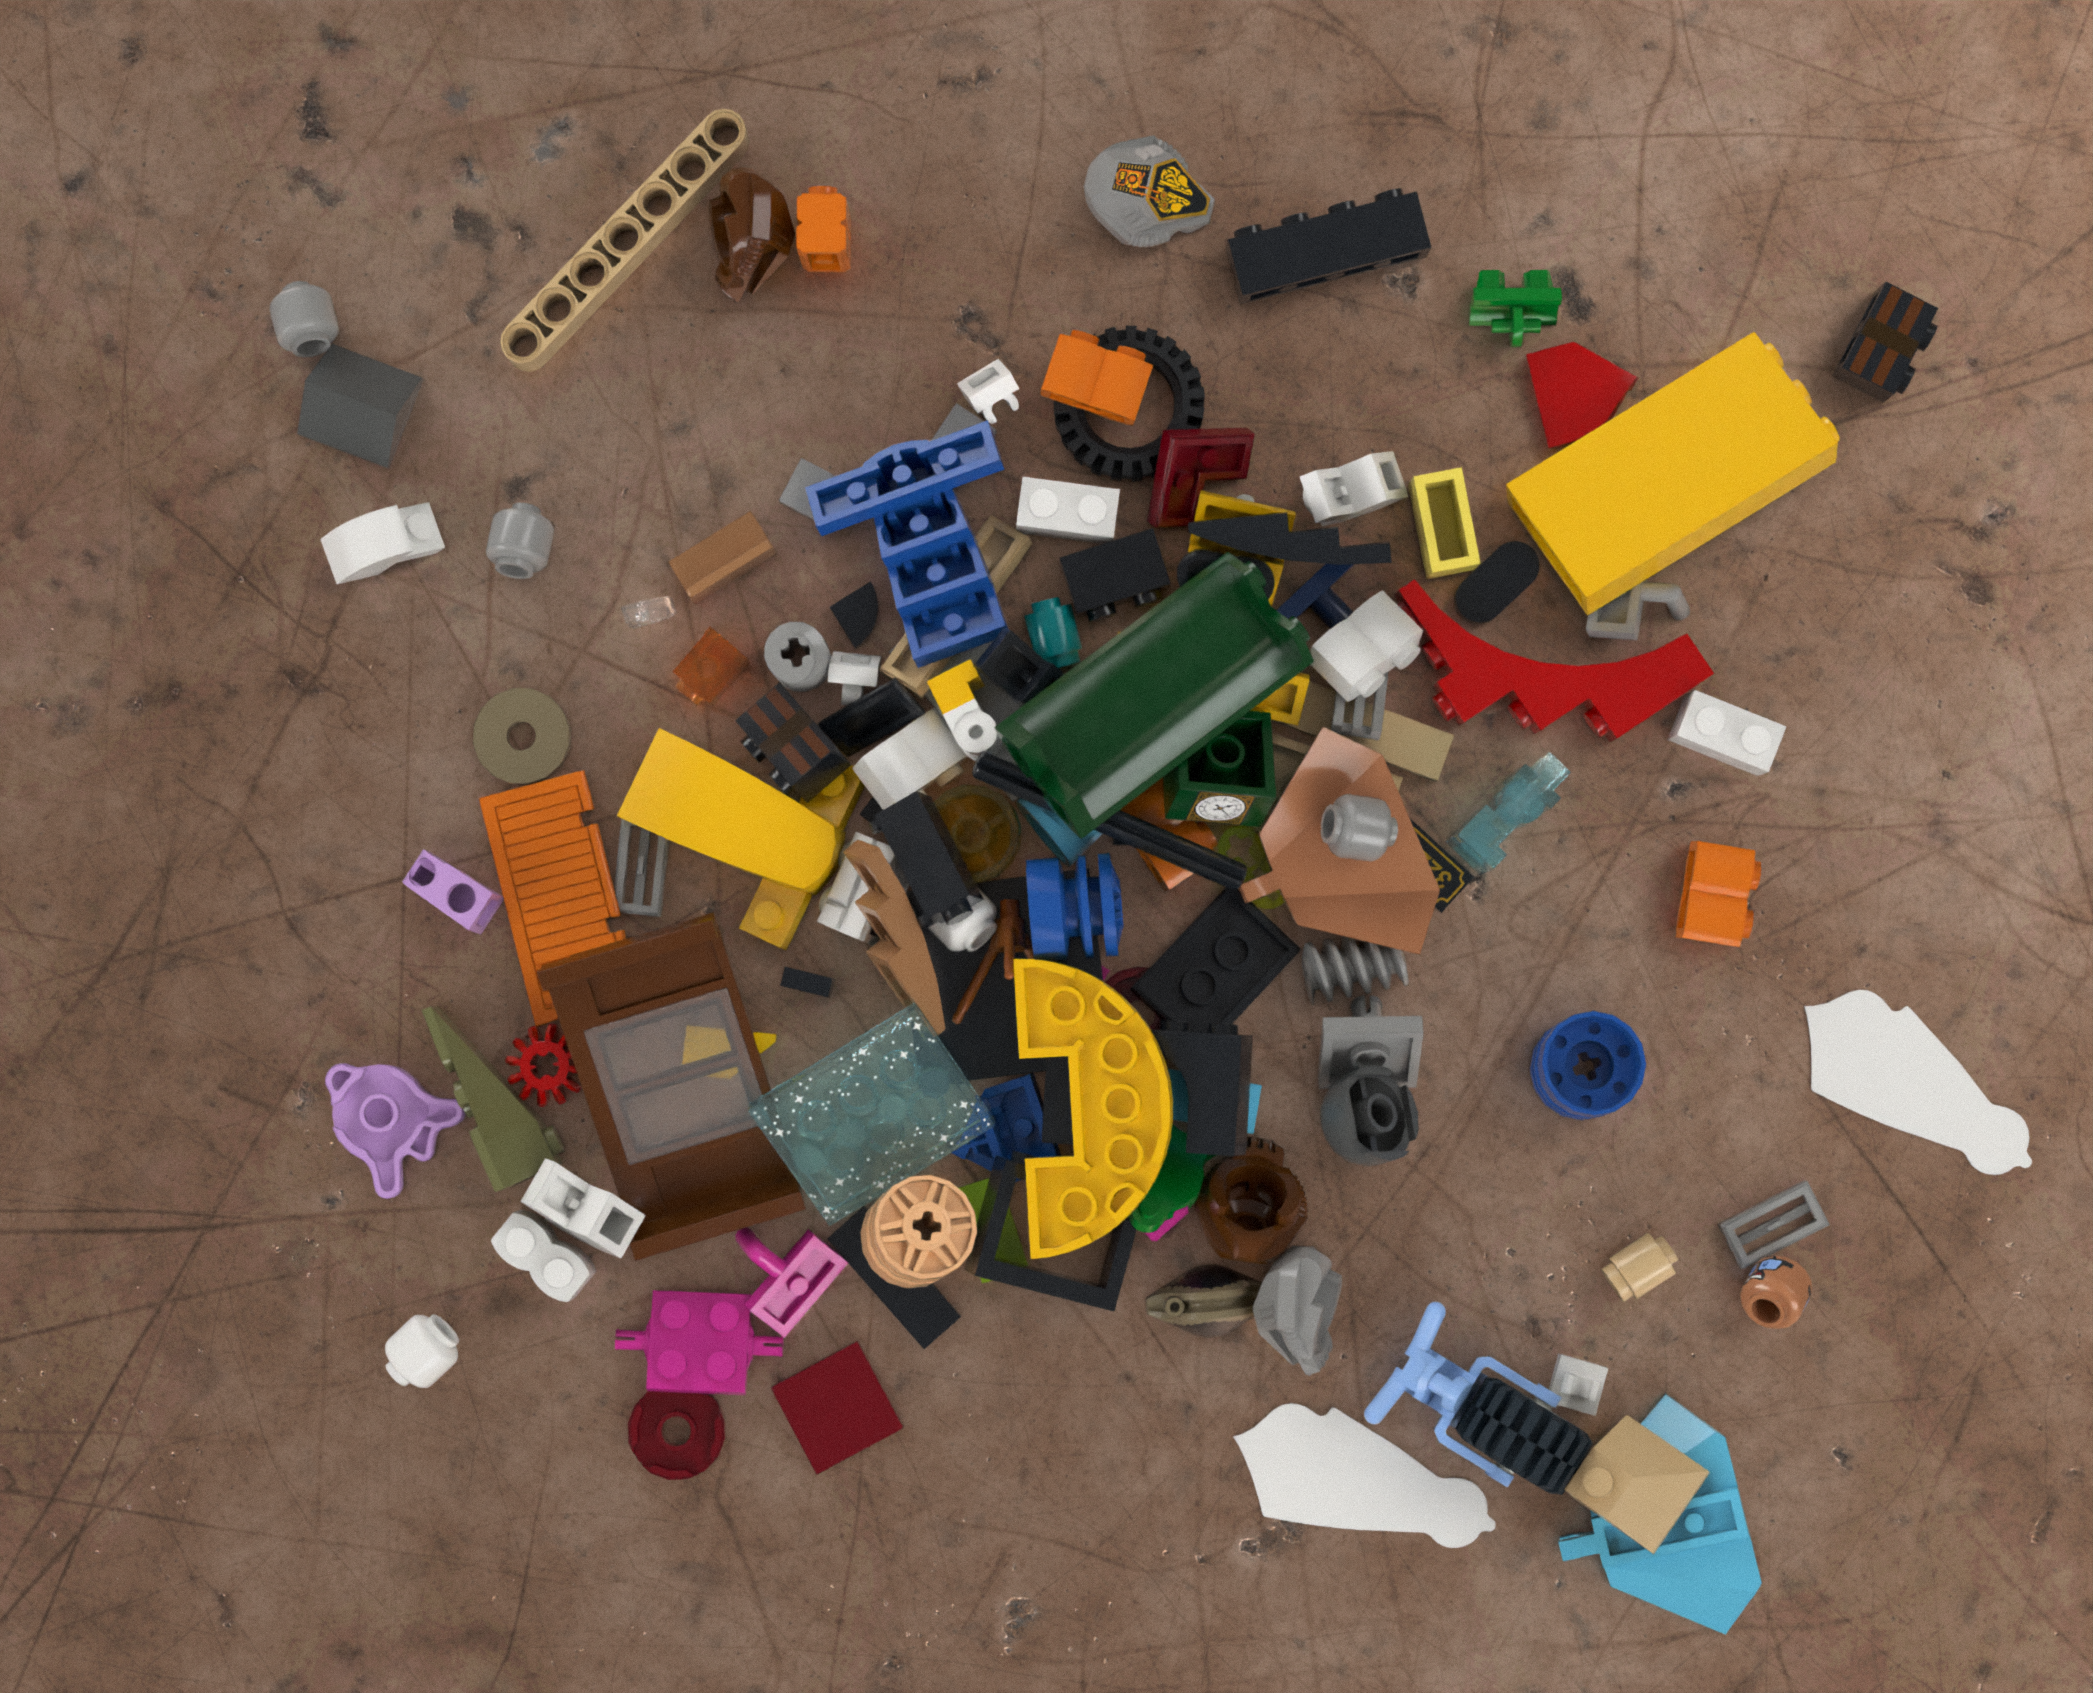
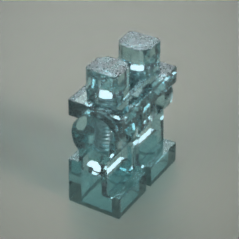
M1550 752L1543 758H1539L1531 767L1526 764L1511 772L1502 782L1505 787L1492 797L1489 806L1486 804L1474 811L1445 842L1479 875L1493 870L1507 856L1499 845L1513 830L1533 822L1561 799L1554 790L1571 772Z

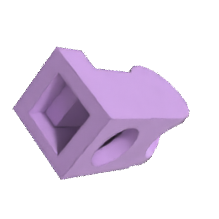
M425 849L422 850L402 881L408 888L467 930L480 935L504 900L503 896L491 888L486 887L462 870L451 866Z

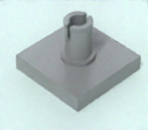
M1365 995L1352 1000L1350 1004L1353 1017H1323L1318 1064L1319 1089H1329L1338 1078L1346 1073L1373 1064L1389 1068L1395 1074L1389 1077L1395 1080L1399 1087L1404 1085L1408 1088L1417 1087L1424 1033L1422 1016H1382V1001L1372 995L1369 997L1370 1009H1368L1367 1013Z

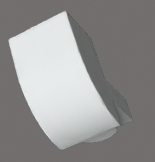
M1393 451L1372 453L1337 468L1315 470L1300 476L1304 488V504L1313 515L1315 523H1321L1322 527L1373 512L1409 497Z
M429 502L398 509L397 505L364 514L336 527L320 539L336 584L376 576L397 562L436 554L445 548Z
M546 1158L520 1201L545 1217L544 1220L560 1230L618 1258H622L646 1216L613 1193L588 1184L558 1163Z

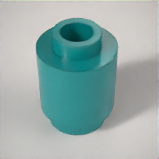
M1059 597L1031 604L1033 613L1025 615L1024 618L1032 649L1045 661L1053 663L1058 668L1081 662L1078 650L1082 649L1072 605L1061 606Z

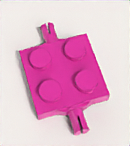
M653 1290L651 1318L646 1326V1331L616 1329L615 1337L624 1340H615V1350H644L648 1363L647 1391L746 1395L747 1372L753 1360V1355L783 1357L784 1337L755 1336L751 1324V1312L745 1305L751 1294Z

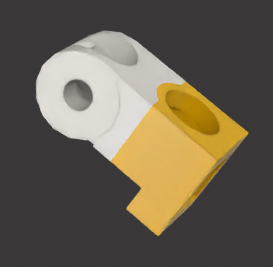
M969 659L926 682L956 742L967 757L976 761L982 752L997 755L1002 747V740L994 728L997 724L990 715L982 711L973 693L985 685L977 669L973 666L972 660Z

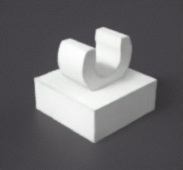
M999 359L957 383L967 402L977 414L981 412L984 418L991 424L997 422L995 415L992 413V406L999 400H1006V403L1013 411L1019 409L1018 400L1013 394L1019 387L1011 372Z
M833 651L829 662L828 682L843 684L841 705H848L864 695V686L877 687L882 656Z
M1558 1353L1549 1390L1562 1397L1558 1406L1596 1416L1608 1368Z

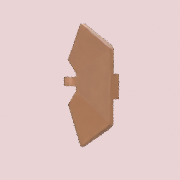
M1322 727L1258 834L1266 855L1265 859L1271 871L1244 882L1238 888L1244 903H1249L1279 890L1284 903H1286L1292 917L1299 926L1420 955L1440 888L1384 756L1330 729ZM1344 794L1374 797L1385 801L1391 811V817H1394L1398 823V834L1394 845L1387 847L1381 858L1371 862L1340 858L1330 851L1328 844L1323 842L1321 838V820L1326 807L1333 804L1338 797Z

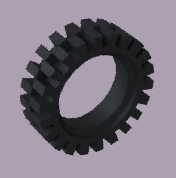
M1126 325V330L1117 331L1115 327L1105 329L1104 334L1097 336L1100 339L1098 346L1116 352L1118 346L1121 345L1146 354L1144 361L1152 364L1153 368L1165 378L1170 385L1174 397V414L1166 430L1200 429L1205 409L1204 387L1201 386V375L1198 368H1194L1190 361L1191 356L1185 349L1181 351L1176 347V341L1169 336L1164 339L1157 335L1158 331L1147 328V332L1136 330L1137 326ZM1054 401L1057 432L1059 431L1065 448L1073 453L1074 459L1081 466L1085 464L1091 468L1092 473L1098 476L1104 474L1110 476V480L1120 482L1121 479H1132V482L1142 481L1143 477L1151 475L1152 478L1155 477L1162 434L1156 440L1144 446L1134 448L1117 447L1105 442L1095 434L1087 422L1083 409Z

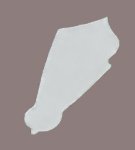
M1855 990L1828 1003L1804 1006L1811 1042V1090L1882 1124L1960 1150L1966 1155L1970 1164L1982 1173L1999 1175L2010 1171L2016 1166L2022 1168L2031 1166L2032 1159L2027 1153L2030 1139L2029 1130L2023 1118L2009 1108L1992 1104L1959 1061L1911 1008L1905 1006L1900 1011H1893L1881 997L1868 990Z
M1294 1403L1283 1404L1273 1409L1255 1427L1242 1434L1233 1436L1250 1470L1264 1517L1340 1529L1426 1533L1438 1544L1448 1548H1459L1469 1545L1477 1539L1481 1532H1491L1496 1527L1495 1521L1487 1514V1500L1484 1493L1476 1484L1462 1478H1440L1399 1447L1337 1408L1332 1407L1326 1415L1319 1416L1305 1406Z

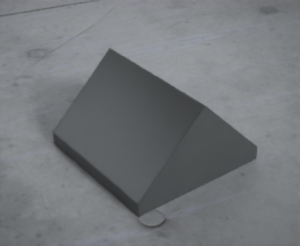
M332 344L305 380L297 434L389 469L424 379Z

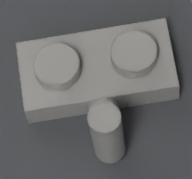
M1646 579L1588 615L1586 632L1589 637L1638 640L1644 601L1666 603L1672 617L1676 620L1687 618L1690 614V607L1678 585L1673 583L1647 582Z

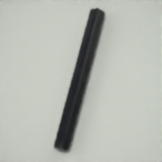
M982 752L978 756L972 771L974 778L1054 812L1043 799V791L1035 784L1031 776L1027 778L1018 765L988 752ZM1121 810L1094 829L1232 890L1240 888L1246 877L1247 866Z

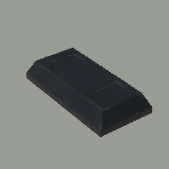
M893 678L818 722V726L849 757L925 714V709L896 678Z

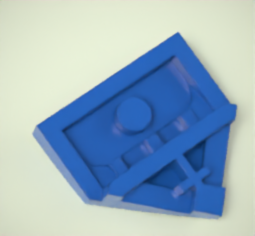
M1034 1073L984 1089L982 1095L977 1097L973 1111L962 1134L956 1140L951 1151L952 1154L964 1160L968 1159L989 1171H992L996 1155L1010 1159L1013 1150L1037 1157L1062 1156L1057 1143L1042 1142L1044 1102Z

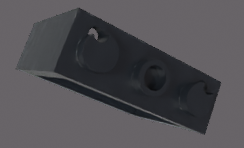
M1015 1150L1012 1151L1010 1159L996 1155L976 1225L977 1235L964 1270L981 1278L1114 1312L1136 1234V1229L1131 1225L1129 1216L1113 1229L1098 1284L997 1258L995 1255L1016 1178L1026 1180L1025 1159L1037 1156Z

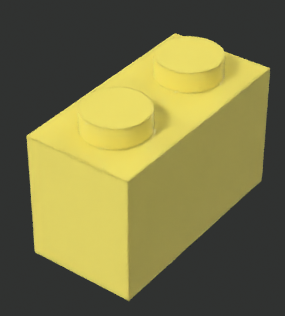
M1462 467L1413 476L1408 484L1426 580L1474 571L1481 563Z

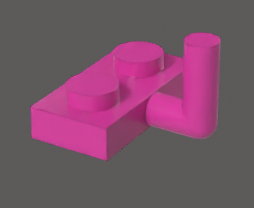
M748 1227L740 1229L735 1235L736 1242L750 1260L769 1274L746 1301L745 1305L750 1312L784 1338L848 1264L840 1253L809 1229L783 1259L769 1250L752 1229Z

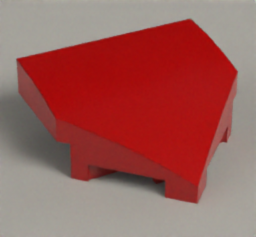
M1576 342L1526 354L1548 448L1550 449L1570 445L1611 420L1628 391L1633 389L1638 380L1637 376Z

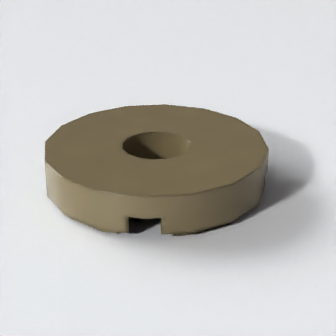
M512 688L496 694L481 708L474 723L473 745L480 763L493 776L510 784L529 785L543 781V779L548 778L563 766L571 749V727L562 708L550 696L532 688ZM520 723L530 724L536 733L533 745L525 750L514 749L509 740L512 728Z

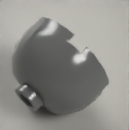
M1373 1064L1348 1072L1338 1078L1324 1096L1320 1108V1119L1325 1139L1333 1151L1348 1162L1368 1167L1402 1158L1409 1152L1405 1151L1409 1142L1417 1137L1419 1131L1418 1110L1413 1095L1406 1085L1399 1087L1395 1080L1389 1077L1395 1074L1389 1068Z

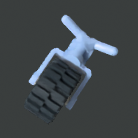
M1440 1302L1430 1303L1424 1312L1412 1342L1404 1353L1410 1357L1403 1370L1399 1367L1395 1368L1388 1381L1364 1411L1366 1421L1370 1424L1380 1423L1404 1391H1406L1415 1399L1441 1414L1439 1421L1434 1427L1439 1443L1485 1470V1474L1508 1487L1514 1478L1513 1473H1516L1550 1494L1563 1495L1565 1487L1593 1445L1589 1435L1551 1411L1553 1407L1556 1408L1562 1397L1539 1383L1537 1385L1494 1358L1490 1356L1477 1357L1469 1370L1466 1371L1432 1350L1431 1346L1445 1317L1446 1310ZM1489 1367L1536 1397L1533 1400L1500 1379L1489 1378L1481 1371L1483 1368ZM1448 1426L1454 1427L1464 1441L1495 1460L1496 1464L1446 1434Z

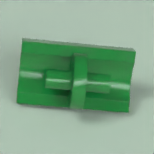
M1481 270L1477 286L1473 288L1468 312L1469 326H1491V333H1509L1510 347H1521L1523 333H1540L1541 325H1556L1558 308L1562 303L1561 288H1554L1548 270H1529L1525 272L1522 279V288H1505V275L1500 270Z

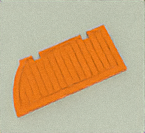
M585 770L479 798L535 1026L537 1027L559 1020L549 990H542L537 975V970L541 969L542 965L626 939L625 930L610 933L607 919L619 917L621 914L599 826L594 823L584 827L580 814L594 810Z

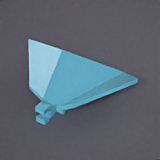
M1665 1393L1641 1422V1425L1707 1469L1710 1474L1655 1554L1646 1550L1590 1510L1594 1531L1560 1536L1558 1544L1562 1560L1567 1561L1600 1554L1602 1566L1605 1569L1611 1587L1726 1635L1762 1584L1726 1437Z

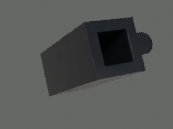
M915 791L874 815L876 819L869 823L873 834L883 832L924 912L923 915L917 918L921 929L928 928L937 922L941 924L946 922L947 925H953L968 918L974 912L972 906L984 899L932 797Z

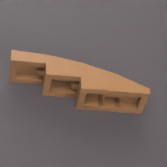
M857 840L844 851V854L869 890L856 900L855 904L880 938L866 953L913 1021L921 1024V1028L939 1035L945 1030L938 982L922 929L904 888L880 848Z

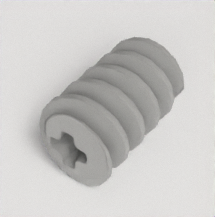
M788 622L778 626L770 633L765 643L764 658L768 669L784 687L794 692H808L818 688L828 677L829 662L832 656L823 636L814 627L804 622ZM801 647L805 651L806 656L802 657V665L795 667L790 659L795 657V649Z
M1344 936L1341 940L1340 950H1338L1330 938L1324 939L1321 954H1319L1311 942L1305 943L1303 947V977L1312 1005H1314L1316 990H1321L1326 1000L1331 1002L1333 1001L1335 986H1340L1345 996L1350 998L1352 997L1353 984L1358 981L1366 994L1371 993L1373 978L1377 977L1385 990L1390 989L1392 974L1397 973L1404 986L1409 984L1407 965L1402 950L1361 940L1358 946L1354 939Z

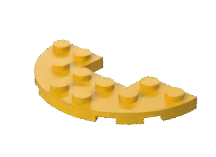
M1013 959L1019 1059L1068 1056L1074 1156L1025 1159L1031 1259H1038L1068 1253L1096 1241L1120 1225L1139 1206L1157 1179L1166 1158L1173 1124V1095L1166 1061L1155 1036L1139 1012L1120 993L1092 974L1069 965L1039 959Z

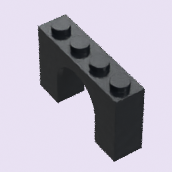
M1160 1020V1030L1151 1029L1160 1046L1163 1056L1171 1060L1182 1073L1188 1089L1186 1153L1224 1156L1246 1155L1253 1035H1238V1025L1209 1023L1208 1033L1190 1032V1022ZM1068 1056L1046 1057L1042 1125L1043 1143L1073 1145Z

